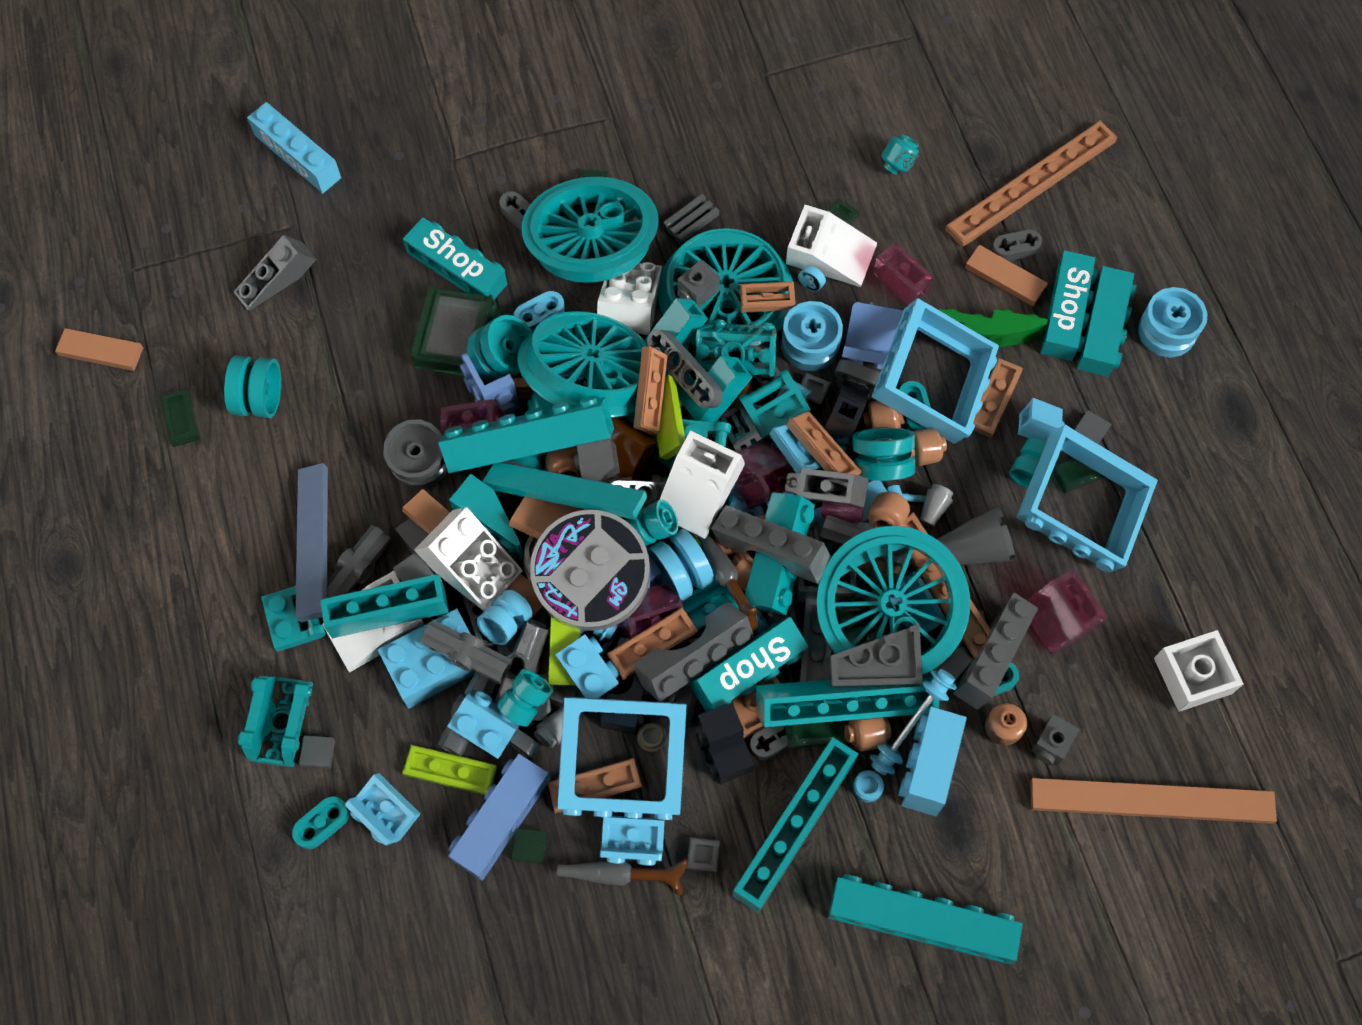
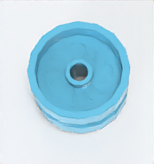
M1176 287L1162 289L1153 295L1138 322L1140 340L1149 351L1159 356L1170 358L1181 356L1192 348L1207 323V310L1201 299L1186 289Z
M815 301L800 303L789 310L784 319L781 349L784 357L792 366L805 371H817L825 369L834 362L839 353L843 329L839 314L832 307Z
M681 528L675 535L670 536L669 545L659 541L647 548L648 554L662 571L664 587L677 602H682L692 596L693 586L703 589L714 583V574L706 556L686 529Z

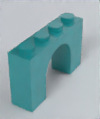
M676 298L652 331L657 329L671 332L688 350L690 342L697 333V329L702 327L708 318L694 300ZM677 352L673 356L675 367L680 362V356ZM720 356L707 372L722 389L723 398L720 405L716 408H702L698 406L676 381L678 397L688 410L692 420L717 422L753 378L738 357ZM666 370V375H665V377H666L667 375H670V373H669L667 370ZM689 374V382L693 385L695 380Z

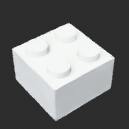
M1218 630L1165 647L1154 658L1178 712L1231 695L1243 685Z

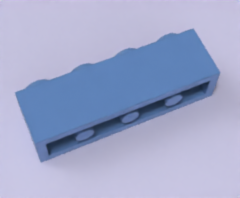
M520 754L517 755L515 760L510 759L501 772L504 776L497 785L493 784L488 789L484 797L486 802L480 811L476 809L467 821L469 827L462 836L458 835L449 847L451 853L448 857L452 862L481 881L484 880L548 785L547 783L551 780L547 771Z

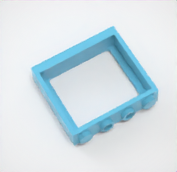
M917 298L902 313L871 397L925 428L936 429L946 440L955 444L963 438H968L974 430L975 424L973 421L975 415L982 407L981 397L990 383L988 377L997 362V357L995 356L999 345ZM917 330L969 359L971 363L952 420L896 388Z
M1063 425L1050 432L1016 518L1025 522L1028 528L1047 535L1052 542L1071 549L1074 555L1095 563L1098 569L1105 572H1113L1127 565L1158 480L1067 425ZM1060 451L1067 453L1125 489L1126 493L1105 548L1037 509Z
M564 697L557 808L563 809L564 815L575 816L581 815L582 810L594 811V816L612 817V812H624V817L642 818V813L654 814L655 819L672 820V815H680L686 704ZM581 712L664 715L669 718L666 794L662 801L587 798L575 795L578 723Z

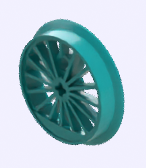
M584 177L560 183L538 196L525 212L521 231L528 250L550 273L575 282H600L618 277L630 271L644 258L658 229V212L651 198L644 191L628 182L608 177ZM585 203H597L595 212L588 213ZM581 205L584 215L579 217L570 207ZM560 212H564L571 220L563 218L557 214ZM633 218H638V220L627 222ZM548 222H550V223L555 224V225H557V226H548V225H546V224H547ZM597 246H598L607 256L600 257ZM593 247L595 258L588 259L590 249ZM582 252L581 259H577L576 257Z
M726 228L706 231L685 242L665 264L661 272L658 288V302L663 315L676 299L674 291H678V282H675L677 275H683L690 268L684 267V265L689 260L696 264L701 260L696 255L705 252L713 266L711 269L720 276V289L699 307L703 312L717 299L708 324L703 326L713 323L715 318L727 321V324H736L739 320V315L745 325L761 326V324L767 322L775 325L776 333L784 325V319L789 310L756 312L761 318L754 322L750 321L746 312H741V303L739 301L741 296L740 284L793 282L791 273L783 259L760 237L738 229ZM722 248L723 270L711 249ZM726 248H735L737 251L729 270H727ZM742 250L751 253V255L735 270ZM757 258L765 263L745 271ZM769 270L774 275L772 278H753ZM786 291V292H778V294H786V293H789V291ZM746 293V295H762V294H763V293ZM724 308H731L734 310V312L726 314L723 313L721 310ZM695 335V337L692 339V341L690 342L691 344H693V345H695V346H696V335ZM702 337V342L709 344L711 348L721 345L715 338ZM754 341L748 346H758L765 341ZM733 345L730 346L728 352H738L741 350Z
M563 312L544 319L538 324L534 332L525 338L518 351V366L527 384L550 403L556 405L568 402L569 405L580 403L581 399L589 396H596V399L605 397L611 417H620L635 412L642 347H647V343L630 327L610 317L590 312ZM595 339L600 341L597 346L595 345ZM548 365H557V366L550 368ZM575 370L569 379H564L560 376ZM579 377L587 379L586 387L575 384Z
M884 526L870 529L854 536L834 553L827 563L819 582L817 613L824 637L836 654L854 648L881 617L882 620L874 640L882 637L888 618L889 634L896 633L898 625L904 621H907L911 626L917 625V621L906 611L943 625L936 640L919 626L920 634L930 642V646L921 652L922 675L938 667L954 652L968 624L970 592L967 579L959 562L941 542L913 528ZM907 547L908 550L893 587L892 552ZM913 550H916L926 556L927 560L900 588ZM886 554L887 586L874 558ZM869 561L881 589L857 567ZM931 563L936 566L941 574L940 578L903 594ZM853 570L878 595L839 581L840 577ZM943 581L945 582L948 593L947 599L907 600L908 597ZM837 585L876 599V601L835 602ZM888 596L898 598L899 602L895 604V610L886 607V603L889 602ZM948 603V612L944 621L907 607V604ZM876 605V607L838 624L835 607ZM878 612L851 642L847 640L841 628Z

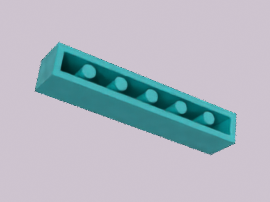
M589 396L581 399L580 403L569 405L568 402H562L554 405L552 409L542 411L541 408H536L518 417H515L514 414L500 417L496 422L488 423V420H482L472 424V427L462 429L461 426L449 428L438 442L448 473L609 439L614 431V426L606 398L596 399V396Z
M927 672L922 675V680L931 682L933 677ZM831 680L757 685L756 714L764 727L915 715L929 694L926 692L923 684L831 687ZM934 698L923 714H927L931 707L939 709V700Z
M832 737L733 890V897L756 913L760 912L852 768L858 756L857 752Z
M844 875L843 878L838 877L835 882L828 919L1010 965L1017 961L1023 923L1014 921L1015 917L1012 915L996 913V916L984 914V909L972 905H965V909L953 906V901L945 898L936 897L934 901L923 899V894L916 891L904 890L903 894L892 891V886L879 882H874V886L861 883V878L852 875Z

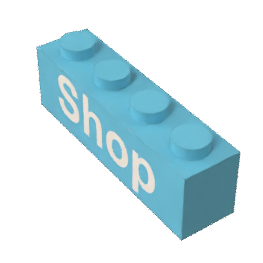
M267 102L247 117L254 135L322 194L341 179L335 159Z

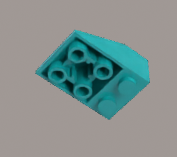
M470 474L449 499L452 509L456 510L467 507L511 558L523 566L524 555L521 544L513 528L509 526L510 522L494 490Z

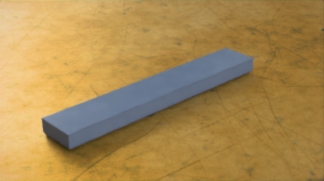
M324 463L298 469L296 619L300 622L323 617L320 600L327 598L328 467Z

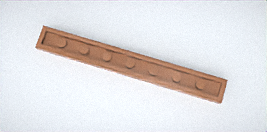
M1098 121L947 224L945 230L963 248L1114 144L1117 136L1101 121Z
M1032 778L1030 780L1031 810L1270 824L1277 822L1274 791Z

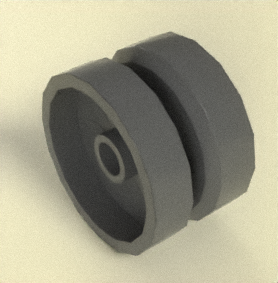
M421 419L404 421L397 424L388 433L384 442L383 455L388 467L400 483L412 489H427L434 486L446 476L448 471L438 443L442 435L432 423Z

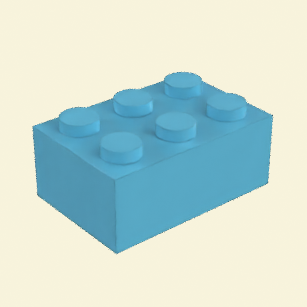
M457 609L435 620L460 634L462 632L470 634ZM428 624L377 649L408 709L475 674L473 670L466 671L455 666L447 659L448 657L421 644L420 640Z
M934 707L930 708L927 715H921L913 739L917 740L918 743H914L906 763V767L910 768V772H906L898 796L903 797L902 807L935 817L938 815L946 802L967 717Z

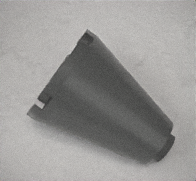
M999 506L992 507L937 538L954 555L960 565L1011 562L1016 560L1007 525L1001 520L1003 514Z

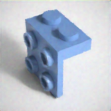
M861 302L854 303L842 357L848 358V361L863 365L864 361L874 363V368L882 369L903 310Z
M468 354L461 355L463 364L460 365V369L465 377L463 378L469 392H473L476 398V405L481 414L486 413L490 421H494L505 415L513 414L520 408L515 383L510 374L484 385Z

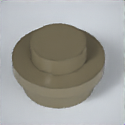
M657 723L643 725L637 734L638 744L646 752L654 753L660 751L667 741L665 729Z

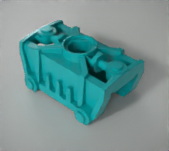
M716 319L713 323L697 329L696 361L705 370H710L720 356L730 357L728 351L730 346L734 345L741 350V358L739 360L749 373H752V375L760 374L763 378L773 377L776 370L777 333L775 325L769 322L761 324V326L727 324V321L723 319ZM702 337L715 338L721 345L711 348L709 344L702 342ZM754 341L770 342V347L760 352H756L755 348L747 346ZM710 354H714L715 358H718L702 361V358H705ZM755 358H759L760 361H762L763 363L749 361H754Z
M259 676V678L255 677L252 680L251 688L254 693L245 730L241 731L238 735V743L242 745L241 748L249 761L294 767V758L296 751L299 749V736L306 706H309L308 698L312 693V681L277 678L275 676ZM276 683L282 684V691L285 694L284 700L279 701L278 708L273 701ZM280 715L289 716L287 727L281 730L276 729L274 726L276 718ZM271 737L270 742H273V748L266 752L264 758H260L259 754L262 743Z

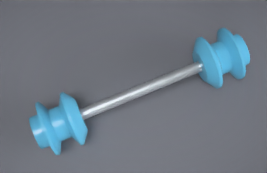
M940 669L938 672L931 670V674L934 677L931 682L923 681L924 688L929 696L892 746L880 744L877 746L880 753L878 755H870V759L873 761L871 765L876 771L883 775L887 773L895 774L894 763H903L901 754L897 749L934 698L948 701L947 690L957 689L953 683L955 678L943 669Z

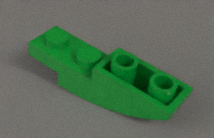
M939 309L942 313L999 345V347L1017 345L1041 337L1048 320L1034 314L1013 313L1007 309H994L991 318L981 314L960 313L954 309Z

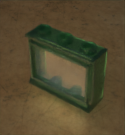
M429 285L410 354L414 368L463 375L460 369V365L463 364L461 355L467 353L469 337L475 330L497 318L498 307L494 305L492 295L484 296L439 289Z

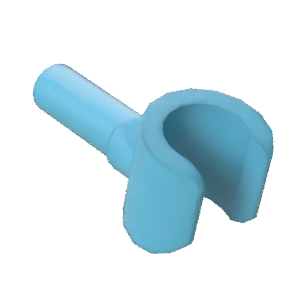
M899 485L888 487V491L901 494L907 502L924 503L926 496L902 494Z

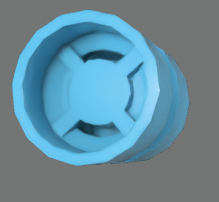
M505 590L493 602V605L489 606L478 617L477 625L483 635L491 642L505 645L516 634L517 629H520L524 622L531 618L532 609L527 600L519 593Z

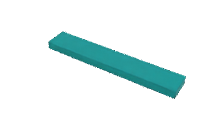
M502 462L494 463L482 481L494 491L586 510L605 511L630 519H636L647 499L644 490Z

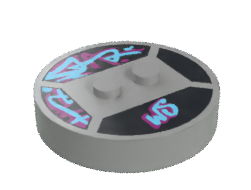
M580 510L559 518L542 533L532 553L530 575L532 586L539 601L552 617L569 627L594 631L615 626L635 612L643 601L649 586L650 562L641 536L624 519L605 511Z

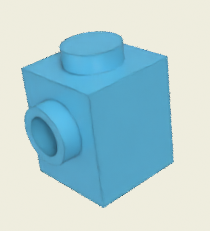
M1032 398L1019 415L1018 434L1027 438L1034 437L1047 441L1050 432L1064 425L1062 421L1063 409Z

